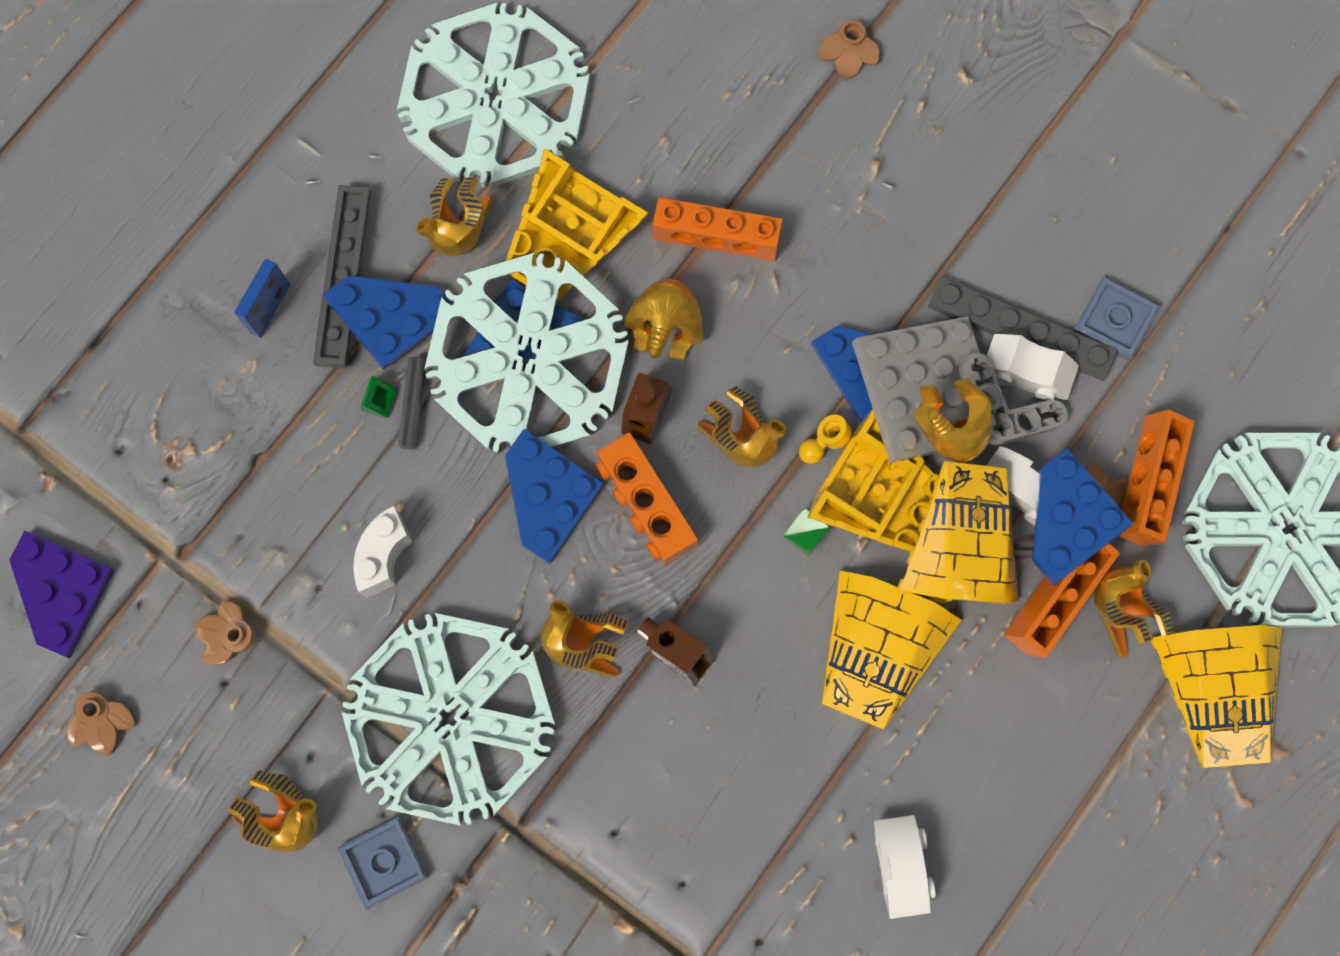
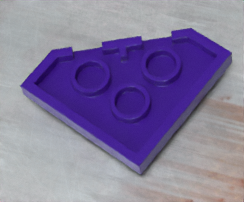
M24 531L9 561L35 642L41 647L71 658L114 569Z

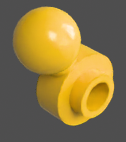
M834 414L825 417L818 426V438L807 439L800 444L798 453L801 460L807 464H815L823 458L826 447L831 449L843 447L851 438L852 429L850 424L840 415Z

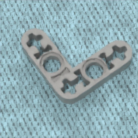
M974 353L961 362L959 367L961 379L970 378L976 387V383L979 382L980 384L985 381V384L978 388L982 392L989 393L993 399L991 413L996 411L997 415H992V432L988 444L1001 445L1051 432L1064 425L1067 421L1068 413L1066 407L1055 399L1008 410L989 358L984 354ZM971 366L979 367L980 373L972 371ZM1047 412L1054 413L1055 419L1050 417L1041 421L1040 416ZM1019 415H1024L1029 419L1031 424L1029 430H1025L1020 426L1018 422ZM993 426L1001 427L1002 432H994Z

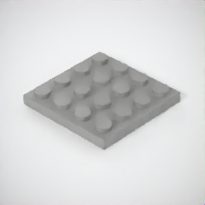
M968 316L857 337L852 341V345L890 464L938 453L927 440L914 417V412L922 404L919 389L921 386H936L944 401L939 412L951 424L969 415L968 403L962 399L954 386L955 381L962 380L959 373L961 362L974 353H980ZM971 366L972 371L980 373L979 367ZM985 381L980 384L979 382L976 383L977 387L985 384ZM984 392V393L987 395V397L990 399V401H991V407H992V405H993V399H992L991 395H990L989 393H987V392ZM994 411L993 413H991V414L994 415V416L997 415V414H996V411ZM993 426L994 432H1002L1001 427Z

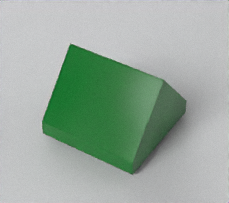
M371 376L361 403V411L387 418L397 388L375 376Z

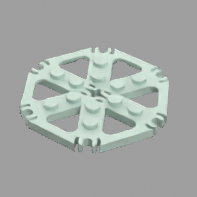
M497 2L431 24L432 29L427 28L425 30L426 36L431 41L423 44L416 39L414 42L418 51L411 46L397 106L400 122L412 121V124L403 128L408 142L460 183L463 173L464 178L475 175L481 176L480 184L483 188L488 185V176H491L490 188L538 172L544 148L564 160V155L558 148L565 145L573 150L574 142L572 139L578 143L590 84L588 66L582 68L575 66L577 63L584 61L583 53L580 52V47L528 7L524 16L522 5H518L515 14L509 15L507 14V4L502 3L500 14H497L499 9ZM479 22H488L492 26L484 65L452 41L451 36L454 31ZM525 30H536L558 48L557 53L553 57L516 69ZM427 63L459 87V89L426 100H418L414 97L419 69ZM497 82L500 95L495 97L491 107L490 97L487 93L493 92ZM569 86L574 90L569 117L563 122L554 121L529 101ZM472 120L466 149L461 157H451L429 139V134ZM504 123L537 148L535 155L508 165H500L496 162Z
M535 253L465 273L463 275L471 281L472 285L468 286L464 279L458 278L456 281L463 287V292L457 296L453 295L449 290L445 292L447 298L454 302V304H448L441 297L425 365V370L438 367V371H429L426 374V378L432 379L437 377L441 380V385L430 390L431 394L438 396L446 392L445 396L434 400L488 450L491 440L496 438L493 445L495 453L499 452L500 445L504 442H508L512 446L523 429L527 430L536 387L543 391L570 417L568 428L538 437V439L551 448L591 436L582 427L585 423L589 430L596 432L598 428L592 424V416L598 414L605 420L609 418L608 413L600 408L601 405L609 408L611 412L613 411L629 341L615 343V340H622L628 336L627 331L617 333L612 328L614 323L623 321L622 315H614L609 319L607 316L619 312V309L566 260L563 271L561 273L558 272L561 266L560 258L556 257L555 264L551 268L543 266L544 254L541 253L537 257V266H532ZM515 272H521L527 277V286L518 324L484 293V285L487 281ZM572 284L595 305L596 313L592 318L550 331L559 288L562 285ZM458 316L463 317L494 348L455 360L447 359L443 355V347L450 320ZM520 336H523L522 342H521V345H520V344H518V343H519V339H520ZM532 339V353L536 355V358L529 360L524 372L522 371L524 366L523 358L518 356L519 351H525L529 340ZM539 340H541L540 349H537ZM600 350H606L611 356V362L604 389L598 393L591 392L560 362ZM516 361V368L513 369V364ZM533 365L536 366L534 374H532ZM504 380L496 418L492 425H480L459 405L458 396L461 392Z
M1245 433L1234 439L1238 446V451H1233L1226 443L1214 453L1183 514L1196 515L1188 516L1182 520V524H1192L1196 529L1195 534H1186L1183 536V540L1186 542L1197 540L1198 544L1188 543L1185 545V548L1227 611L1232 608L1235 600L1238 603L1234 605L1232 615H1239L1244 607L1249 609L1251 616L1247 623L1250 625L1257 622L1260 616L1261 620L1258 625L1335 627L1337 624H1340V571L1323 547L1340 546V512H1319L1337 474L1340 473V445L1337 446L1334 452L1330 451L1327 447L1330 439L1328 435L1319 440L1318 444H1316L1317 439L1321 433ZM1295 448L1302 452L1304 461L1288 493L1260 454L1263 449ZM1223 473L1231 475L1256 512H1210L1206 508L1205 502L1218 476ZM1284 521L1288 525L1292 523L1295 525L1294 536L1291 533L1286 535L1283 533L1282 529L1285 528ZM1260 546L1238 587L1227 585L1210 560L1209 551L1212 547ZM1291 565L1316 602V608L1312 613H1278L1271 605Z
M435 613L438 622L437 627H435L434 619L427 614L425 615L427 626L424 629H417L415 621L411 619L408 622V626L412 634L408 635L406 624L403 623L349 679L351 681H359L363 685L361 687L354 684L347 685V689L356 692L358 698L354 703L343 702L342 706L348 710H355L356 713L346 714L342 712L361 785L365 787L369 780L375 779V781L367 786L366 792L372 794L376 788L382 787L384 789V796L378 802L381 806L388 804L392 796H394L393 802L386 809L463 826L460 820V812H463L464 821L467 825L473 824L471 813L474 809H480L485 820L490 819V812L486 806L490 803L493 809V816H496L548 759V757H541L535 754L537 749L544 753L551 751L550 747L540 744V737L543 734L554 735L555 731L550 727H542L541 724H556L534 652L532 651L527 658L522 660L521 657L529 652L530 647L525 644L520 650H513L511 647L512 642L518 637L514 632L509 634L503 642V637L510 631L508 628ZM456 632L486 639L490 644V649L456 683L445 645L446 637ZM400 649H409L412 652L424 695L379 686L376 681L377 673ZM522 673L527 677L536 705L535 713L531 717L525 718L483 708L512 675ZM462 705L454 716V719L457 721L454 726L447 724L441 727V723L444 720L441 716L442 712L451 713ZM467 712H470L464 719H461ZM378 720L414 728V731L382 765H375L371 761L363 734V727L367 721ZM450 731V735L444 740L443 738ZM474 742L515 750L522 754L524 759L523 765L500 790L492 791L486 786ZM441 753L453 795V802L448 807L442 808L411 800L408 795L410 785Z

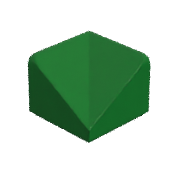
M804 508L783 537L809 556L829 532L830 526L807 518L809 510Z

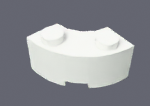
M994 334L986 356L992 363L1000 385H1012L1035 393V396L1043 401L1054 400V398L1068 400L1079 367L1064 351L1039 346L1022 335Z
M1000 446L986 466L1007 468L1010 503L1025 514V519L1035 526L1039 493V473L1030 467L1033 461Z
M394 506L382 512L369 524L362 534L355 551L353 566L355 583L358 592L365 598L396 585L393 575L395 561L401 551L413 543L400 513Z
M914 815L875 820V846L889 918L931 913L930 899L935 898L936 895L932 877L927 878L922 850L927 849L924 828L918 829Z

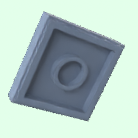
M1104 276L1073 332L1117 349L1116 355L1130 361L1160 305Z
M396 817L337 848L365 910L428 878L400 817Z

